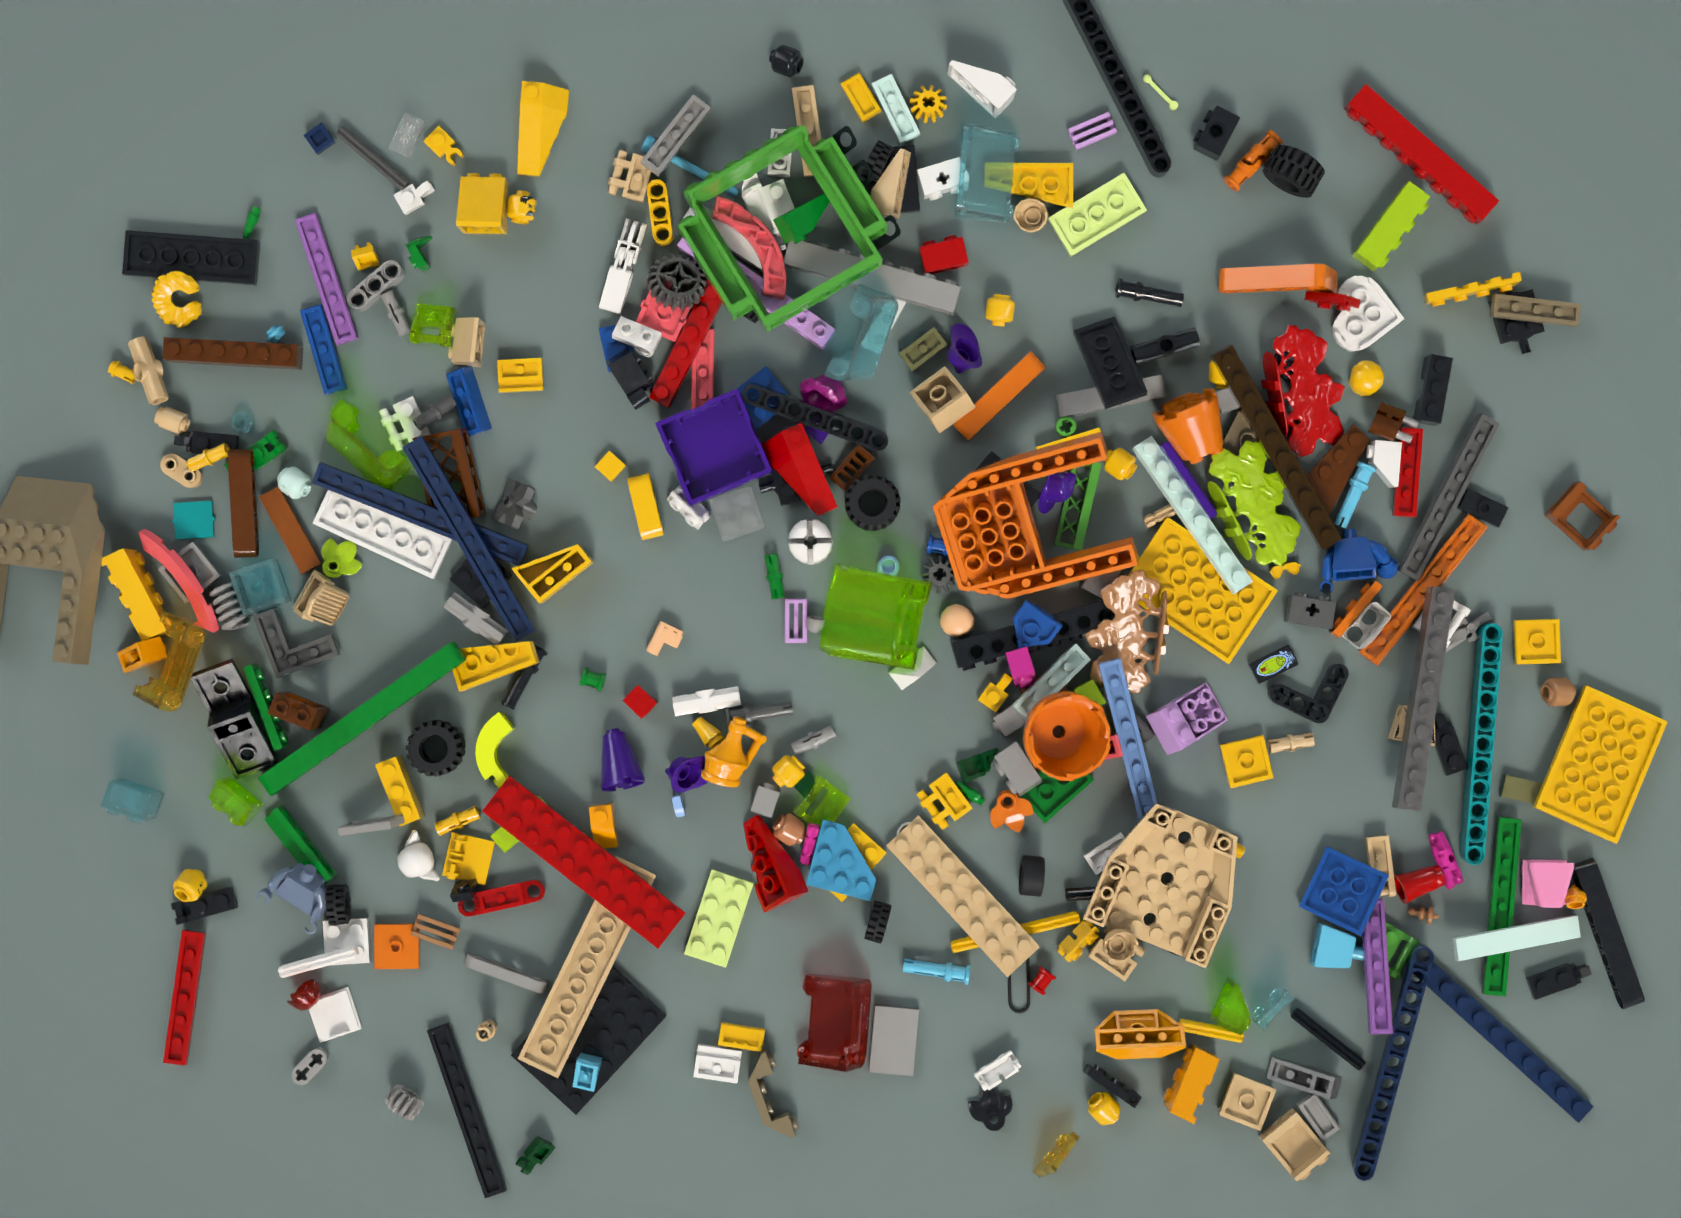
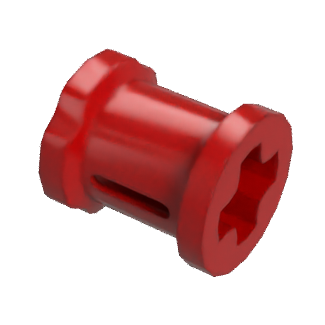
M1040 966L1038 974L1032 982L1029 981L1028 985L1038 993L1045 995V989L1052 980L1056 979V976Z

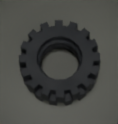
M347 884L329 885L326 888L325 897L326 915L329 925L349 924L351 919V898Z
M874 901L864 939L882 943L892 905Z

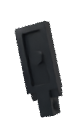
M198 431L188 432L187 437H174V445L186 446V452L201 454L203 450H210L222 443L227 444L230 450L238 449L239 442L238 435Z
M1443 713L1436 714L1435 748L1444 774L1448 776L1468 769L1454 727H1452L1451 722L1446 723Z
M1566 963L1526 977V981L1532 998L1536 1000L1577 986V984L1582 983L1580 978L1589 976L1592 973L1590 967L1586 964L1576 967L1574 963Z
M1087 1064L1083 1069L1085 1074L1133 1108L1141 1100L1142 1097L1134 1089H1122L1124 1084L1114 1077L1111 1080L1105 1077L1106 1071L1096 1064L1093 1067Z

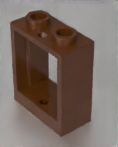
M289 691L277 692L267 714L304 729L314 730L322 728L329 707Z

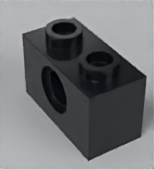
M1218 105L1213 111L1209 109L1203 120L1206 123L1203 131L1199 129L1193 139L1196 142L1193 149L1217 161L1240 117ZM1210 128H1217L1220 136H1212Z

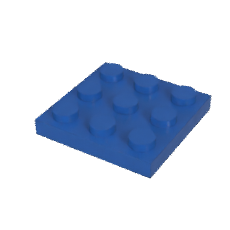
M1326 847L1299 907L1362 936L1390 875Z

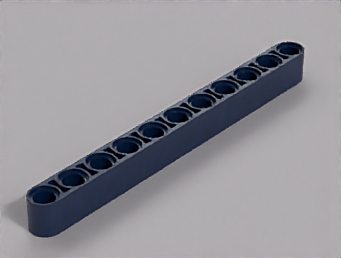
M1423 943L1416 944L1410 953L1392 1018L1393 1034H1388L1352 1162L1355 1176L1362 1181L1370 1180L1375 1173L1433 964L1434 954L1428 945ZM1420 950H1427L1428 956L1424 960L1417 959V953ZM1413 972H1422V978L1419 981H1412L1411 975ZM1408 993H1415L1416 999L1414 1002L1408 1003L1405 1001V996ZM1403 1014L1410 1015V1021L1406 1024L1399 1023V1018ZM1396 1036H1403L1405 1038L1401 1045L1393 1044V1039ZM1396 1057L1399 1061L1396 1066L1392 1067L1387 1065L1388 1059ZM1386 1078L1393 1080L1392 1085L1388 1088L1381 1086V1082ZM1378 1100H1385L1387 1102L1386 1107L1383 1109L1376 1108L1375 1104ZM1378 1121L1381 1123V1126L1377 1130H1372L1369 1128L1370 1123ZM1371 1142L1375 1144L1372 1151H1365L1363 1149L1366 1143ZM1361 1164L1369 1165V1169L1366 1172H1359L1357 1170Z

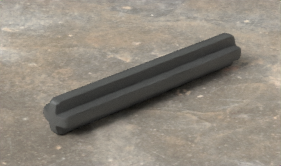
M342 126L337 131L336 135L397 188L403 190L408 186L409 181L346 127Z

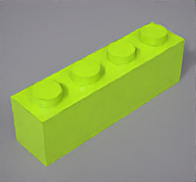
M1408 181L1352 256L1372 271L1378 267L1382 269L1390 259L1387 255L1391 249L1395 251L1403 240L1400 237L1403 233H1409L1416 224L1413 220L1417 214L1421 216L1428 208L1429 204L1426 202L1431 196Z

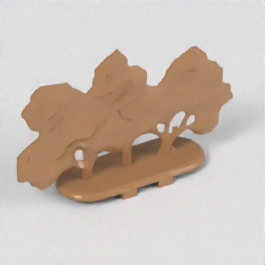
M1143 570L1133 571L1130 576L1121 575L1115 579L1113 584H1109L1101 590L1100 594L1104 604L1114 612L1115 618L1113 620H1103L1098 625V629H1093L1085 634L1091 647L1100 649L1103 652L1093 662L1090 671V678L1094 679L1101 687L1104 685L1098 663L1120 657L1129 693L1139 694L1141 688L1146 687L1150 683V677L1144 670V664L1149 660L1153 661V673L1157 676L1160 656L1166 653L1164 634H1168L1169 630L1166 613L1167 591H1163L1160 607L1156 608L1151 598L1160 590V584L1156 579L1147 578ZM1148 594L1149 599H1146L1143 595ZM1141 599L1146 602V608H1149V610L1142 609L1138 605V601ZM1141 612H1145V613H1146L1145 616H1142V617L1139 616V615L1141 614ZM1150 614L1158 616L1156 632H1146L1143 629V621ZM1148 638H1156L1154 655L1143 651L1142 647ZM1136 659H1142L1140 663L1135 662Z

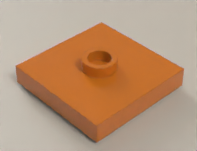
M414 923L374 924V969L420 968V938L410 935Z

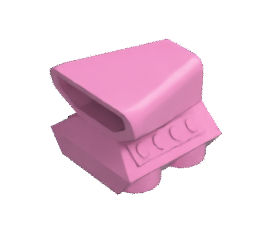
M1524 859L1520 870L1522 874V888L1520 891L1522 904L1545 908H1562L1563 905H1566L1564 901L1574 870V863H1567V860Z

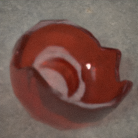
M315 979L303 982L296 992L290 995L292 1001L287 1000V1003L301 1011L311 1009L317 1004L321 995L319 982Z

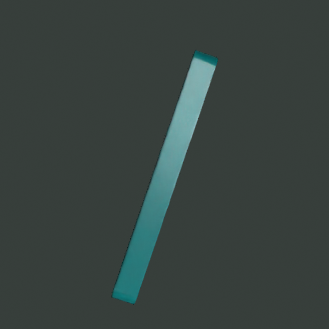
M1486 623L1478 628V639L1476 640L1466 761L1468 769H1466L1459 847L1461 860L1471 865L1481 864L1484 861L1486 851L1503 630L1495 623ZM1489 627L1494 631L1491 639L1486 636V630ZM1488 649L1492 652V658L1489 661L1484 658V653ZM1486 671L1490 674V681L1488 683L1482 680V676ZM1483 694H1487L1489 698L1486 705H1483L1480 700ZM1484 715L1487 723L1484 727H1480L1479 719ZM1483 738L1485 746L1480 750L1477 747V741ZM1481 760L1483 768L1478 772L1475 769V764ZM1479 782L1481 784V791L1476 794L1473 791L1475 783ZM1478 804L1480 811L1474 816L1471 810L1474 805ZM1476 826L1478 829V834L1476 835V837L1472 838L1470 836V830L1472 827ZM1471 849H1475V858L1469 860L1468 852Z

